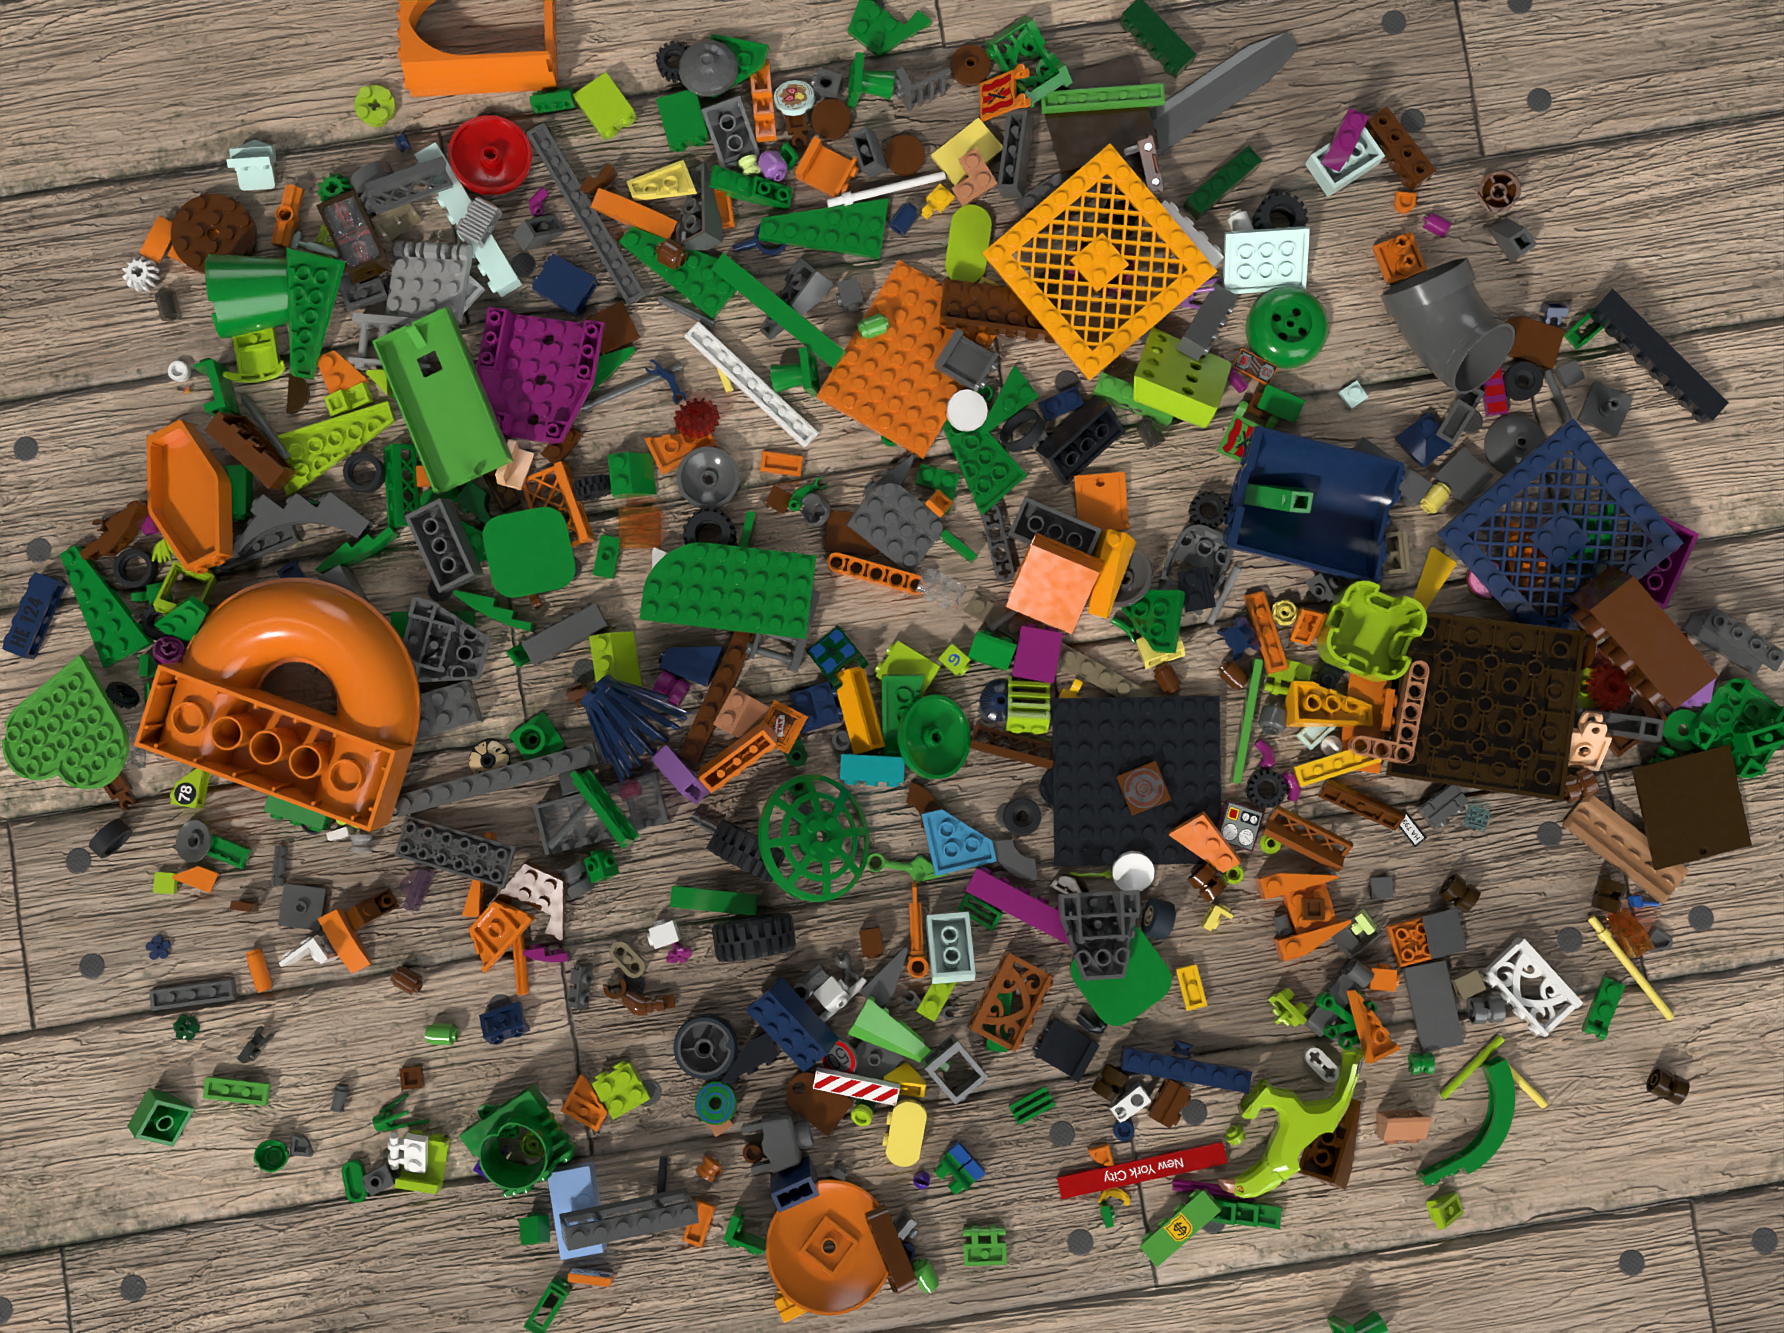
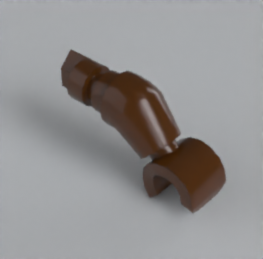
M624 978L619 981L622 988L617 994L611 992L609 985H603V990L607 997L611 999L621 998V1003L634 1015L646 1016L647 1013H651L655 1009H657V1012L665 1011L666 1008L676 1007L674 994L656 996V999H652V997L640 995L633 990L628 991V984Z

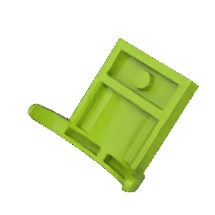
M275 327L232 337L238 373L225 371L223 372L225 378L241 383H256L277 378L284 373L285 362L280 360Z

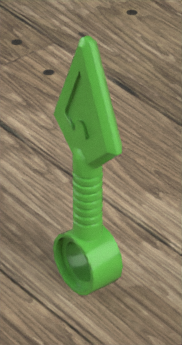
M872 853L868 856L866 863L867 867L873 872H879L883 868L907 871L916 883L947 875L946 873L935 876L932 862L921 855L910 863L885 860L881 854ZM878 856L881 858L882 864L879 868H872L870 866V859L872 857Z

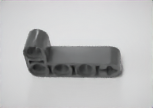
M1348 959L1323 992L1331 994L1335 999V1003L1344 1009L1349 1002L1347 990H1358L1359 987L1365 988L1371 982L1375 973L1357 959ZM1314 1003L1305 1016L1307 1021L1304 1025L1321 1037L1324 1035L1323 1028L1325 1025H1332L1338 1016L1331 1010L1326 1011L1319 1008Z

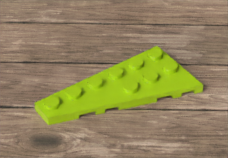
M386 401L278 435V438L290 453L286 460L297 471L284 487L286 496L290 497L394 424L396 420L390 402Z

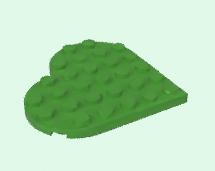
M78 655L21 702L11 712L5 723L7 729L5 739H2L3 755L12 771L22 778L42 781L59 775L65 783L72 787L89 790L98 789L111 783L120 774L128 757L129 734L126 726L84 655Z

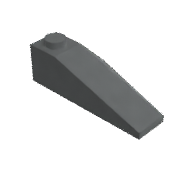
M799 257L785 278L787 284L783 292L779 291L777 296L800 315H804L829 293L833 283ZM767 315L760 332L769 340H772L784 328Z

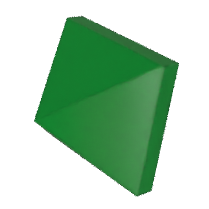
M785 142L779 153L788 165L787 170L791 171L800 156L788 142Z
M522 644L506 651L509 658L518 668L531 662Z

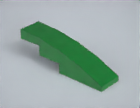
M388 526L376 538L367 534L355 545L345 542L315 570L318 573L324 574L338 565L345 568L350 567L382 550L400 535L395 529Z
M454 590L453 594L482 614L511 627L532 633L535 632V624L516 620L517 612L498 608L499 600Z
M672 886L670 907L756 915L758 894Z
M1213 1197L1220 1204L1222 1210L1210 1220L1211 1222L1234 1226L1239 1224L1256 1228L1261 1226L1279 1230L1281 1228L1282 1206Z

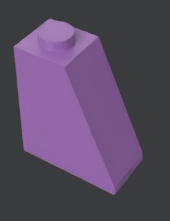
M667 745L659 749L655 756L651 758L674 787L695 805L710 792L692 769Z

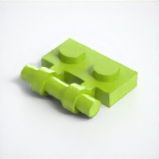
M1287 660L1288 670L1269 675L1266 674V677L1274 678L1273 684L1265 682L1263 690L1269 691L1273 695L1278 696V694L1287 696L1289 688L1281 686V680L1289 683L1292 681L1309 682L1313 666Z

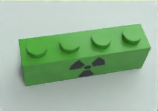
M1101 372L1091 397L1096 395L1111 405L1166 426L1171 423L1173 416L1134 401V384Z

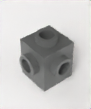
M1323 572L1305 581L1312 596L1315 597L1318 603L1325 599L1327 602L1333 600L1337 592L1343 588L1338 576Z

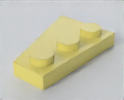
M684 160L626 181L634 201L697 194Z

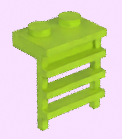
M1008 676L1006 731L1013 733H1048L1050 723V683L1012 681L1013 676ZM1012 689L1045 690V693L1012 692ZM1012 699L1045 701V704L1013 703Z

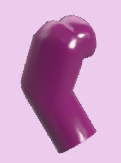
M543 187L529 200L530 213L534 217L542 216V201L549 195Z
M1260 738L1254 746L1263 754V760L1260 762L1261 768L1268 770L1275 764L1274 750Z

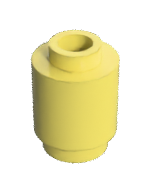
M1440 482L1432 485L1420 502L1421 508L1427 513H1437L1449 499L1450 489Z

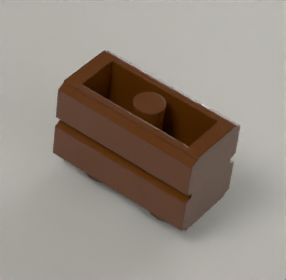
M1164 1078L1146 1114L1171 1129L1172 1125L1176 1126L1181 1118L1179 1112L1182 1107H1186L1191 1100V1095L1189 1094L1191 1091L1173 1079Z

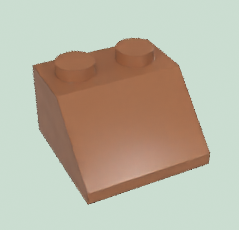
M732 688L713 725L740 739L764 720L770 707Z
M1418 1109L1376 1111L1377 1137L1387 1144H1396L1398 1140H1406L1407 1143H1419V1139H1426L1431 1117Z

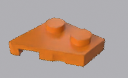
M335 350L319 356L317 364L329 394L340 389L347 390L361 382H369L365 376Z
M580 1074L560 1111L597 1132L607 1116L608 1110L604 1103L600 1101L586 1076Z

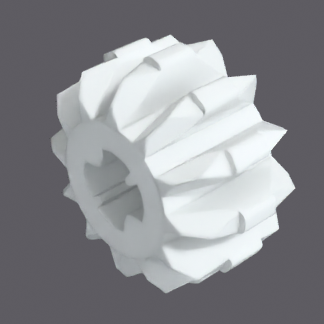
M133 256V262L126 261L129 266L128 268H122L126 273L122 277L127 281V285L130 288H135L138 292H142L143 289L150 292V286L157 287L154 282L155 280H161L157 275L161 271L155 267L156 263L154 261L148 260L144 256H141L140 259Z

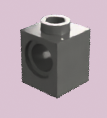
M819 68L817 75H813L811 82L814 95L838 100L843 85V75ZM830 82L831 85L828 87L822 86V83Z

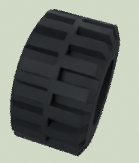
M1277 192L1276 195L1272 193L1268 198L1265 197L1255 211L1252 218L1253 228L1255 230L1277 228L1270 221L1269 214L1271 213L1284 214L1290 222V227L1307 226V208H1302L1305 204L1303 201L1298 202L1299 197L1296 195L1293 198L1289 192H1286L1285 195L1282 192Z
M709 507L708 510L702 508L700 512L695 511L692 517L687 518L688 522L683 526L684 533L682 534L685 545L699 542L698 534L708 524H715L722 531L721 539L717 544L735 546L734 543L737 541V532L734 524L719 509L717 511Z

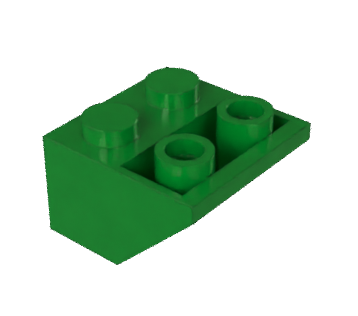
M986 630L977 631L968 658L1007 672L1017 646L1013 644L1014 640L1003 636L1000 639L993 637L994 633Z

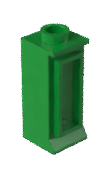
M1589 313L1564 333V337L1576 350L1584 346L1603 329L1600 324H1597L1582 339L1577 335L1575 331L1590 318Z
M244 465L225 466L228 471L226 474L231 482L232 520L246 521V518H253V513L250 511L253 507V473Z
M554 1276L523 1326L532 1333H545L573 1288L566 1279ZM552 1291L560 1296L542 1325L534 1319Z

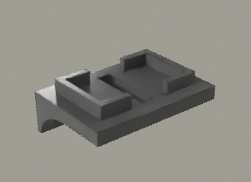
M1356 914L1350 918L1351 924L1331 937L1350 960L1383 934L1377 926L1376 930L1370 935L1363 930L1358 934L1363 940L1360 943L1348 929L1357 922L1355 919Z

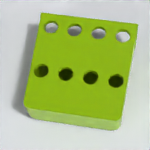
M1152 327L1134 375V401L1198 427H1208L1220 405L1231 363L1210 352L1206 356L1202 354L1199 360L1196 361L1176 349L1181 339Z

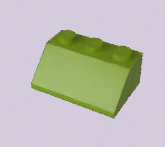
M634 631L589 636L596 683L605 675L610 674L616 680L643 687Z

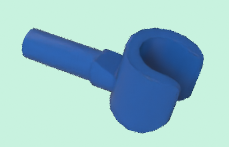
M1641 895L1628 897L1631 907H1658L1660 905L1659 901H1642Z

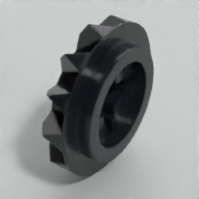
M111 682L105 690L108 698L113 701V704L119 705L120 708H135L140 701L137 691L123 682Z

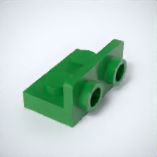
M572 87L533 92L532 96H529L530 104L535 114L575 108Z

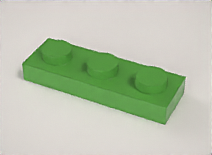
M207 1076L205 1078L203 1099L266 1106L269 1104L271 1083Z

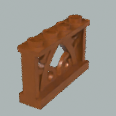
M1004 951L967 1027L1016 1052L1023 1045V1036L1026 1030H1029L1033 1025V1016L1036 1010L1039 1011L1043 1005L1044 1000L1042 998L1045 992H1048L1053 985V975ZM1016 962L1028 968V970L1020 976L1012 965ZM1030 974H1036L1040 979V983L1035 989L1031 988V983L1034 980H1028L1025 983L1023 981ZM1005 980H1009L1010 984L1013 980L1015 981L1009 988H1005L1003 985ZM1018 987L1022 998V1008L1012 1014L1003 1016V1005L997 998L998 993H1010ZM993 1005L998 1006V1017H995L997 1011L994 1013L990 1011ZM983 1023L995 1025V1035L982 1029ZM1004 1024V1030L1007 1034L1010 1027L1014 1028V1034L1010 1039L1002 1038L1000 1034V1026Z

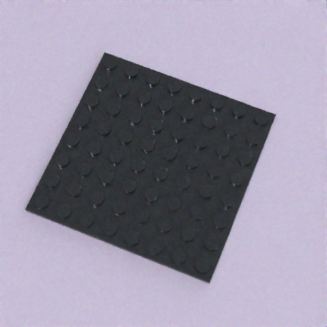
M1220 696L1052 698L1054 866L1113 865L1121 854L1129 851L1143 853L1152 861L1153 865L1206 863L1205 860L1168 834L1170 830L1203 811L1217 829L1221 830ZM1155 760L1171 800L1132 816L1116 776Z

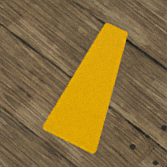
M1434 547L1430 548L1413 599L1422 604L1425 611L1457 564Z

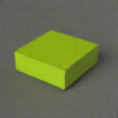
M155 872L153 893L177 894L178 881L172 879V877L178 873Z

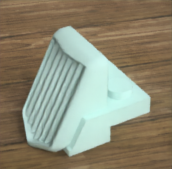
M252 140L240 147L229 149L230 158L226 159L228 168H235L241 190L272 189L276 186L274 167L276 162L275 144L270 145L258 140Z

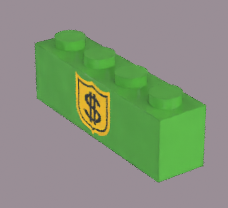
M1205 1187L1201 1191L1198 1188L1188 1196L1191 1199L1185 1205L1181 1202L1172 1210L1175 1213L1172 1217L1168 1219L1165 1216L1157 1224L1159 1228L1154 1233L1148 1231L1141 1238L1143 1242L1140 1248L1156 1267L1160 1266L1222 1210L1220 1204Z

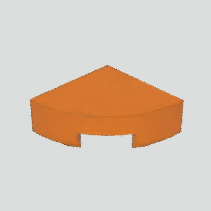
M1108 1143L1088 1148L1089 1154L1096 1162L1105 1166H1114Z

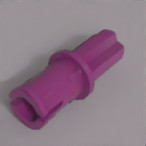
M1231 365L1227 380L1238 393H1242L1248 388V384L1239 375L1238 369H1234Z

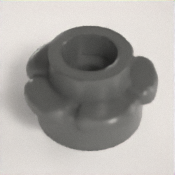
M835 1163L834 1167H829L831 1169L829 1176L841 1181H845L846 1176H849V1173L846 1172L847 1168Z

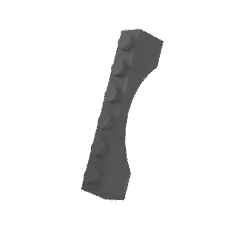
M1576 707L1573 728L1579 729L1577 724L1584 711L1596 710ZM1596 711L1602 713L1603 722L1607 725V733H1611L1613 736L1649 742H1659L1662 739L1664 720ZM1595 717L1588 718V721H1594Z

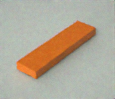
M1265 591L1244 595L1243 598L1252 627L1261 642L1259 649L1267 675L1288 670L1289 666Z

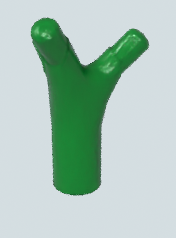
M1114 616L1110 623L1122 629L1131 638L1132 643H1136L1133 634L1135 626Z

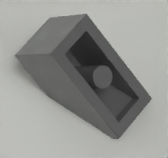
M554 214L525 219L513 235L522 250L528 251L539 249L564 234L565 230Z

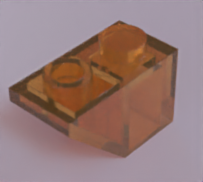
M1626 908L1621 909L1619 914L1613 913L1606 917L1627 956L1637 958L1655 948L1645 928Z

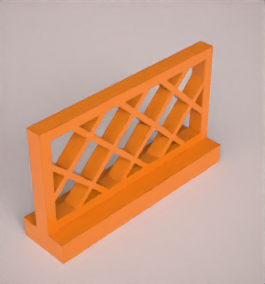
M560 461L550 468L526 477L522 489L529 509L535 508V503L539 498L546 501L544 507H549L552 504L559 507L558 511L560 513L563 510L569 512L568 532L569 529L574 530L578 537V540L571 542V547L573 548L585 542H592L595 538L582 501H577L572 485L574 478L569 464ZM555 472L557 478L554 486L545 483L548 474ZM533 480L539 482L535 493L530 492L527 483ZM543 485L552 488L548 499L539 496ZM556 490L563 495L560 505L552 502Z

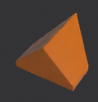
M1305 607L1298 609L1296 620L1293 622L1290 641L1310 646L1311 642L1319 636L1327 614Z

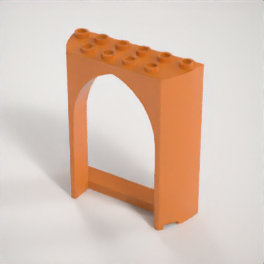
M398 0L400 3V9L397 10L400 28L397 30L400 41L398 58L401 61L404 74L405 89H409L412 97L558 90L556 0H544L545 51L456 55L439 51L429 46L416 34V24L420 16L436 0Z

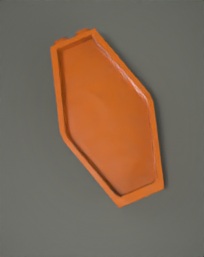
M180 419L146 437L147 506L149 515L184 569L196 574H203L208 569L222 565L226 560L233 557L231 482L196 427Z

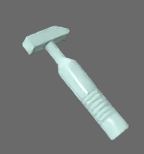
M300 231L293 236L291 248L298 249L300 245L311 251L339 257L337 249L313 242H301Z

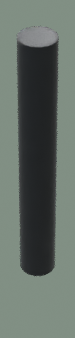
M660 1156L657 1193H662L666 1190L668 1156Z

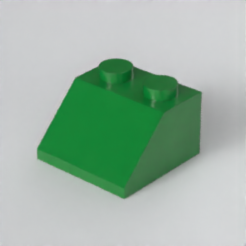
M633 452L608 454L611 493L616 500L657 495L652 454Z
M148 1088L127 1126L134 1138L174 1147L191 1117L194 1107L167 1092Z

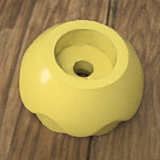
M1285 599L1277 601L1273 605L1271 613L1276 623L1285 626L1292 624L1296 620L1298 609L1290 600Z

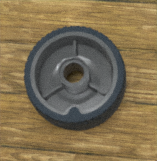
M708 1013L696 1015L688 1019L679 1028L674 1039V1056L680 1068L693 1078L712 1079L718 1077L730 1068L736 1058L738 1051L736 1032L726 1019L718 1015ZM707 1042L711 1047L710 1051L703 1052L700 1049V1043Z

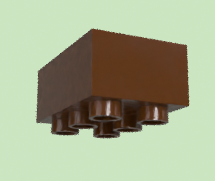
M1610 565L1569 598L1577 607L1569 615L1582 631H1586V634L1589 633L1596 641L1603 637L1605 641L1599 644L1597 649L1613 666L1616 665L1623 673L1626 674L1630 670L1632 671L1624 680L1640 698L1644 697L1653 707L1662 700L1673 709H1676L1719 676L1633 575Z

